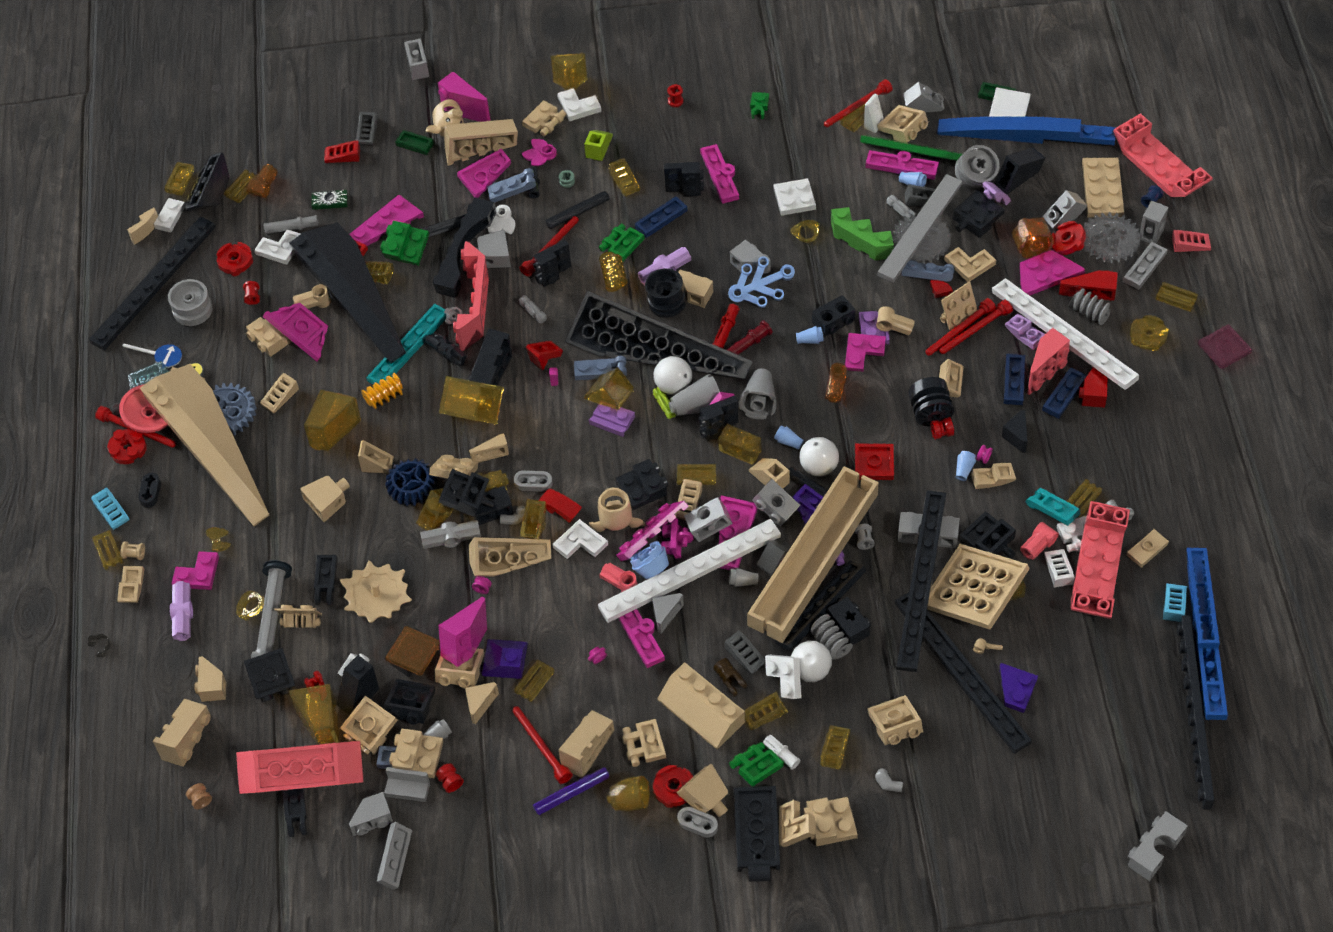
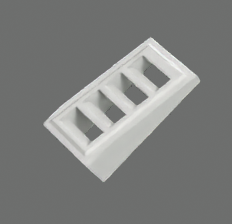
M873 94L865 104L864 128L876 133L879 130L877 125L884 118L878 95Z
M1064 549L1045 552L1044 555L1053 586L1073 585L1075 577ZM1061 556V558L1051 559V557ZM1054 562H1063L1060 564H1053Z

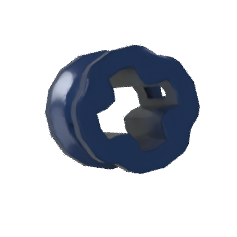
M1151 185L1148 193L1141 198L1143 206L1148 208L1151 201L1157 202L1158 199H1161L1164 195L1162 189L1156 185Z

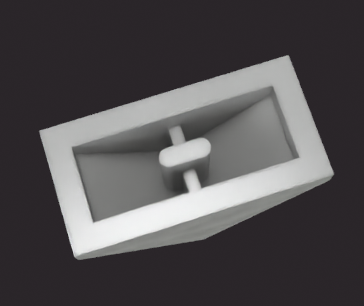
M680 593L652 598L655 621L660 634L684 605L683 595Z

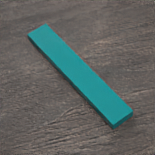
M434 304L400 340L406 353L392 364L385 357L366 377L367 382L380 385L379 381L381 379L386 381L387 376L392 377L393 373H397L425 343L426 336L432 335L445 321V309Z

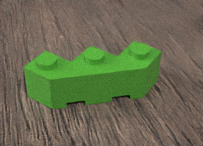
M849 207L831 209V225L835 238L848 242L849 246L859 252L863 251L869 254V257L873 260L888 258L894 248L891 231L873 233L870 219L852 221Z

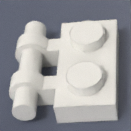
M1087 516L1075 519L1068 526L1063 523L1057 524V530L1063 544L1072 543L1066 545L1068 552L1080 551V539H1082Z

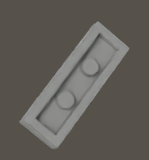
M1151 242L1124 276L1123 282L1139 290L1166 256L1167 249Z
M397 822L390 825L377 878L378 883L393 890L399 887L412 834L411 829Z

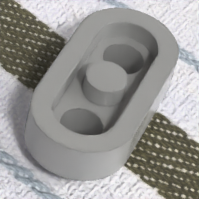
M523 470L517 472L514 476L515 487L521 491L544 492L548 488L550 489L553 484L552 476L545 471Z
M684 807L678 812V824L681 828L703 837H712L717 833L718 822L714 816L692 807ZM690 818L692 821L686 822L685 819ZM710 826L711 829L705 830L704 827Z

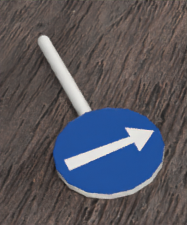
M123 344L125 348L153 354L156 363L161 367H174L182 359V352L175 345H163L157 351Z

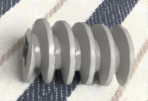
M1082 288L1073 296L1069 307H1073L1075 311L1080 310V314H1086L1087 318H1092L1094 322L1098 321L1099 325H1103L1111 312L1109 309L1110 303L1108 302L1103 306V299L1096 302L1098 297L1095 295L1091 299V292L1084 295L1085 289Z
M825 614L814 622L811 627V634L815 636L818 642L825 645L832 659H839L850 652L852 644H847L849 639L847 637L843 638L844 633L842 631L838 632L839 627L834 626L835 622L829 620L830 616Z

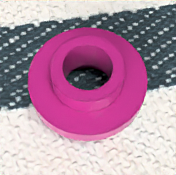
M599 646L589 652V662L592 661L595 665L607 657L606 649L604 647L599 648Z

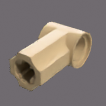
M322 284L314 286L309 292L293 296L295 304L301 303L307 309L315 306L325 308L331 303L328 289Z
M881 307L878 311L876 326L881 331L894 330L910 335L915 321L895 314V311L890 307Z

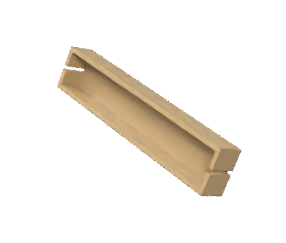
M845 466L842 468L747 613V626L761 633L767 631V636L781 643L784 642L876 499L879 482L863 475L861 477L860 489L858 488L859 473Z

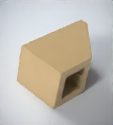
M679 270L687 302L705 308L713 294V281L706 277L694 275L691 272Z
M762 458L749 469V472L764 485L771 479L782 489L790 483V470L777 459Z
M203 656L199 657V665L195 666L196 676L198 677V682H195L196 695L199 694L202 702L226 700V680L223 673Z

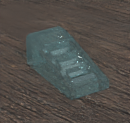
M160 361L128 374L130 389L146 384L154 377L167 373V367Z

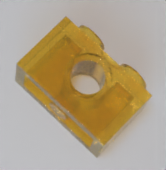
M729 424L726 425L718 438L719 451L752 465L762 451L760 437Z

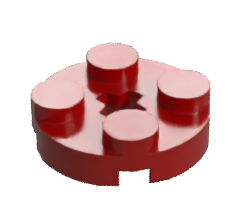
M1068 221L1058 226V231L1055 234L1052 233L1050 237L1051 247L1058 254L1064 256L1084 248L1086 231L1081 224H1077L1075 221Z
M237 242L238 244L233 245L232 243H227L218 250L217 264L221 271L231 274V276H238L253 264L251 249L244 243Z
M118 429L110 438L107 448L115 462L131 464L138 457H143L147 444L141 432L133 429ZM127 444H130V445H131V447L129 446V447H127V449H124V446H125V445H127Z
M669 765L659 770L653 782L654 795L658 801L668 808L685 804L686 801L677 794V791L693 778L691 772L684 767L683 769L678 768L677 765ZM673 782L674 784H679V786L673 790L669 788L670 783Z

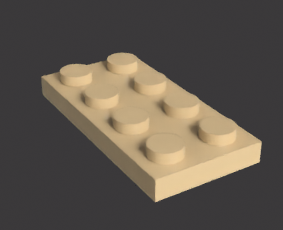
M1083 158L1082 168L1087 217H1124L1119 159Z

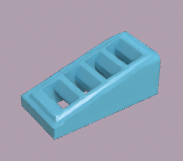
M108 488L91 497L95 507L113 530L130 520ZM119 514H121V516L118 517L117 519H115V520H113V521L111 520V519H113L114 517H116V516H118Z
M1166 584L1164 620L1181 622L1182 616H1185L1187 586ZM1170 590L1181 591L1182 593L1170 592ZM1170 596L1181 597V599L1171 598ZM1169 602H1177V603H1181V605H1180V604H1173V603H1169ZM1169 607L1178 608L1180 610L1169 609Z

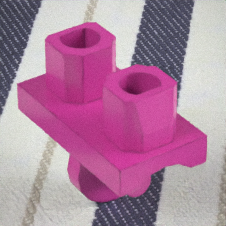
M675 518L671 524L662 526L663 537L671 538V540L662 541L661 546L665 547L667 554H673L675 559L681 558L682 547H687V543L693 541V535L688 532V528H682V526L678 525V518Z

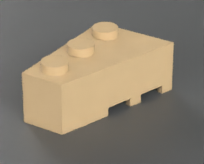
M187 699L182 701L172 715L173 721L170 725H164L162 728L164 733L160 738L155 737L153 740L162 760L184 767L186 761L190 760L195 744L201 739L202 730L210 721L211 716L206 705Z

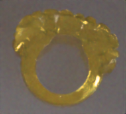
M815 220L799 222L791 228V233L802 242H812L818 237L820 223ZM808 226L812 228L814 236L810 239L803 238L800 235L801 227Z
M247 591L238 601L236 607L237 616L247 621L250 617L257 615L264 607L265 598L256 591ZM259 599L256 608L253 610L246 609L250 601Z

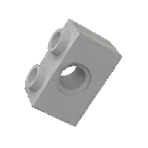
M421 39L404 42L412 80L429 77Z
M1151 201L1142 217L1138 239L1148 243H1157L1164 231L1169 207Z
M773 479L752 500L759 510L764 511L773 523L778 524L780 527L800 506ZM772 501H775L778 504V507H775L772 504Z
M718 497L684 515L691 534L698 542L733 524L726 506Z

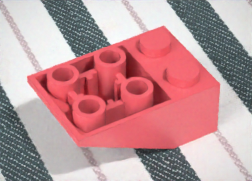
M1054 328L1050 329L1040 338L1030 371L1028 395L1038 391L1047 379L1050 380L1055 372L1063 369L1068 362L1067 356L1070 350V340Z

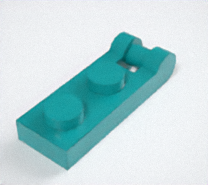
M1039 488L1034 496H1030L1026 500L1030 508H1036L1067 526L1081 514L1078 507L1043 488Z

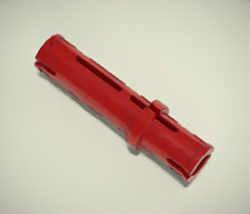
M729 304L725 316L721 319V326L713 345L720 348L724 347L730 331L736 323L735 319L740 310L737 305Z

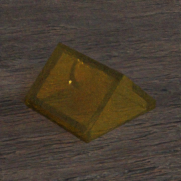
M585 53L551 56L554 83L565 90L573 88L575 90L587 80Z
M619 367L600 376L585 394L584 399L619 410L633 392L634 387Z

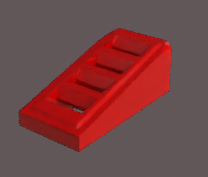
M350 141L325 147V163L359 162L360 160L359 141Z

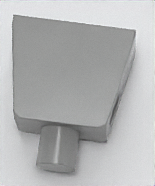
M505 230L496 231L477 238L478 247L476 249L485 255L487 268L511 267Z

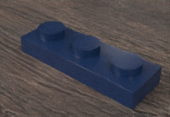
M675 196L637 221L635 228L647 238L687 212V206Z
M1006 354L1004 404L1023 405L1025 355Z
M1070 367L1043 405L1042 411L1059 419L1078 393L1079 388L1084 384L1087 375Z

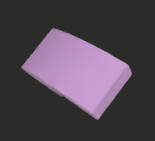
M985 181L982 184L985 190L984 194L990 200L993 198L997 203L1002 202L1005 205L1011 202L1010 198L994 183Z
M1016 314L1005 323V327L1017 339L1033 350L1038 347L1040 338L1045 335L1043 332L1032 327L1030 320L1019 314Z

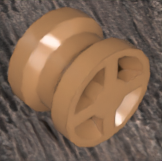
M203 783L193 785L186 792L187 798L192 800V806L196 810L206 807L212 801V796L206 792V787Z

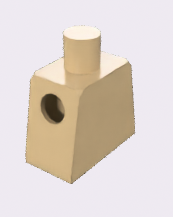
M325 476L300 488L304 501L325 522L345 504L346 500L343 491L348 489L350 485L345 478L335 483L329 476Z
M712 764L700 770L677 791V794L694 809L704 813L712 809L719 818L728 810L721 801L728 794V790Z

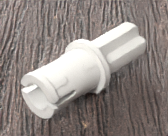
M772 735L767 736L763 741V744L768 749H771L791 770L795 769L800 763V759L788 750V746L782 745Z

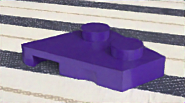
M806 484L793 496V499L800 504L797 510L805 525L823 499L822 495Z
M1001 663L999 671L1001 672L1004 705L1024 713L1038 676Z

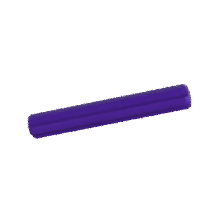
M602 767L534 803V810L540 815L608 779L609 773L607 769Z

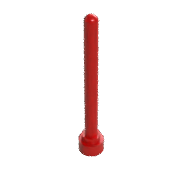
M884 79L878 84L877 89L826 120L824 126L830 127L866 104L873 94L878 96L880 94L887 95L893 90L891 83Z
M572 217L539 252L557 244L579 221L578 217ZM534 257L531 260L524 261L519 267L522 274L530 277L535 272L533 266L535 263Z
M989 298L982 301L977 311L926 349L925 354L927 356L932 355L982 315L990 314L996 310L994 302Z
M1005 299L998 303L996 310L942 346L939 352L941 354L947 353L997 317L1007 316L1013 311L1011 304Z
M100 406L95 414L97 420L101 422L111 421L131 429L120 417L113 415L109 408ZM141 432L143 436L171 448L176 446L174 440L158 433Z
M517 706L514 707L512 712L553 767L555 779L559 784L568 782L573 776L572 772L568 767L559 763L521 709Z

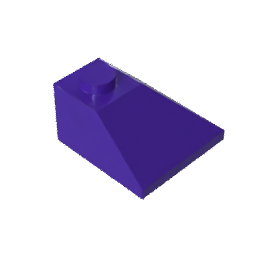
M488 639L482 676L522 679L528 643Z

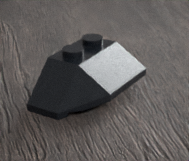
M222 152L209 156L207 164L199 173L185 203L188 211L207 209L220 204L221 197L227 189L230 179L225 156Z

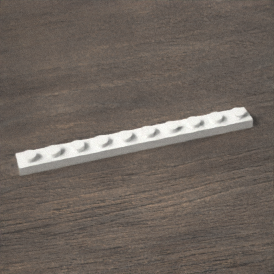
M1006 278L992 288L994 295L1001 300H1007L1012 308L1046 333L1054 328L1070 340L1069 349L1124 390L1139 380V374Z
M769 519L599 603L598 608L609 623L651 602L652 598L661 597L768 544L769 541L780 538L781 533L773 521Z

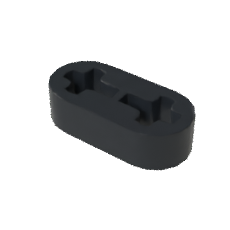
M148 473L142 478L138 498L141 505L145 508L153 507L158 501L161 481L156 473Z

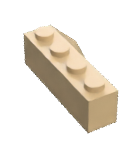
M513 119L445 125L444 143L447 165H452L454 161L469 160V157L478 154L479 156L486 155L488 151L494 150L496 152L499 149L503 150L516 146L518 131Z

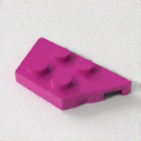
M1050 250L1020 262L1021 290L1031 296L1060 284L1061 280L1083 275L1085 269L1057 252Z
M301 303L293 304L290 307H282L278 311L271 313L269 311L264 313V319L315 361H319L328 325Z

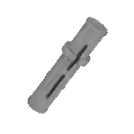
M317 215L303 218L298 216L296 219L264 223L265 234L282 232L287 229H299L300 231L303 228L318 227Z

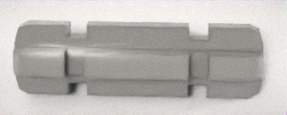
M891 195L887 198V204L903 217L905 216V219L909 222L916 218V213L902 201L898 200L896 196Z
M523 295L519 298V304L533 318H536V321L543 323L547 320L546 314L540 311L541 309L530 301L527 296Z

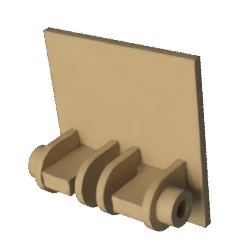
M967 282L941 300L944 313H942L940 320L942 323H947L949 330H952L977 311L970 282Z
M281 605V608H275V611L283 615V618H280V626H284V628H294V626L299 628L300 616L302 628H316L321 623L317 615H322V613L310 605H301L300 609L293 608L292 605Z

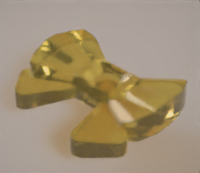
M211 527L206 530L205 534L210 538L212 543L211 550L213 552L227 550L231 546V543L221 542L220 540L221 537L228 535L229 531L217 527Z

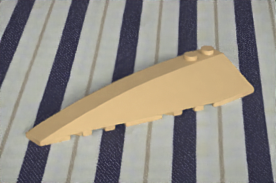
M191 364L156 376L143 385L140 389L146 400L249 522L255 527L267 518L269 513L213 390Z

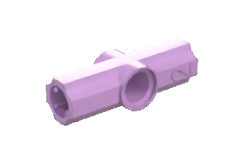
M681 247L667 256L660 255L654 260L652 265L638 272V277L645 286L646 278L652 272L663 268L676 271L677 268L690 262L691 256L685 247Z
M178 581L172 585V603L170 604L172 637L179 641H186L191 637V619L193 618L191 586L184 581Z

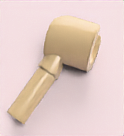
M979 638L974 644L973 651L982 654L985 648L1002 650L1003 645L990 644L986 640Z

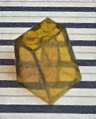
M446 376L439 413L497 424L504 387Z
M320 390L304 424L310 447L316 450L328 451L360 423L361 416L356 397Z
M330 684L289 690L295 711L317 745L340 743L337 705Z

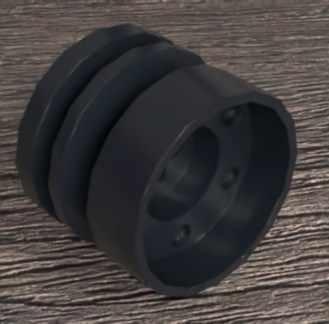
M663 268L652 272L646 278L645 289L649 308L653 314L668 318L674 317L683 311L687 301L682 276L679 272Z
M939 377L923 378L916 381L909 388L908 394L913 406L915 420L918 424L930 426L931 421H942L944 418H951L953 416L954 406L950 398L947 382Z

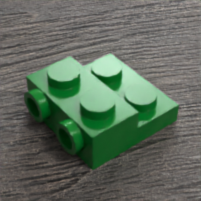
M393 220L392 225L389 224L387 226L386 234L388 237L381 244L382 254L387 259L419 266L430 233L427 230L411 227L410 224Z

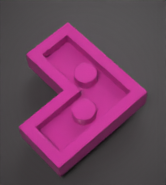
M849 333L845 370L863 372L865 355L884 356L886 336Z
M199 551L195 568L175 567L172 585L178 581H184L190 584L191 589L212 590L219 560L218 553Z

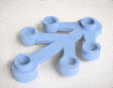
M762 256L758 259V267L752 283L744 286L747 276L752 273V266L748 263L743 264L739 281L736 285L730 287L728 296L733 302L739 303L745 300L756 304L759 308H764L767 305V298L764 296L756 297L749 294V292L757 291L773 297L776 301H780L784 297L783 290H774L766 287V285L780 279L791 280L794 277L795 270L791 265H784L779 272L761 279L765 268L769 264L768 258ZM765 260L767 264L761 265L760 261ZM748 267L750 271L745 272L743 269ZM789 269L791 273L786 274L784 270ZM736 290L741 292L739 296L734 294ZM780 292L782 296L778 298L775 296V293ZM763 299L765 304L761 305L758 301Z

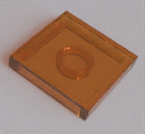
M405 626L386 655V661L421 676L440 647V640Z

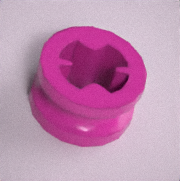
M983 444L976 460H982L986 464L990 459L993 449L991 447L986 448V445Z
M482 576L475 577V583L472 584L473 590L480 594H487L492 585L491 581Z

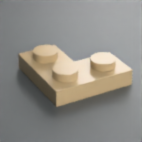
M957 247L944 257V261L952 264L955 271L967 282H970L996 265V259L985 249L970 258Z
M792 800L779 806L780 846L787 847L815 835V815L807 813L800 816V802Z

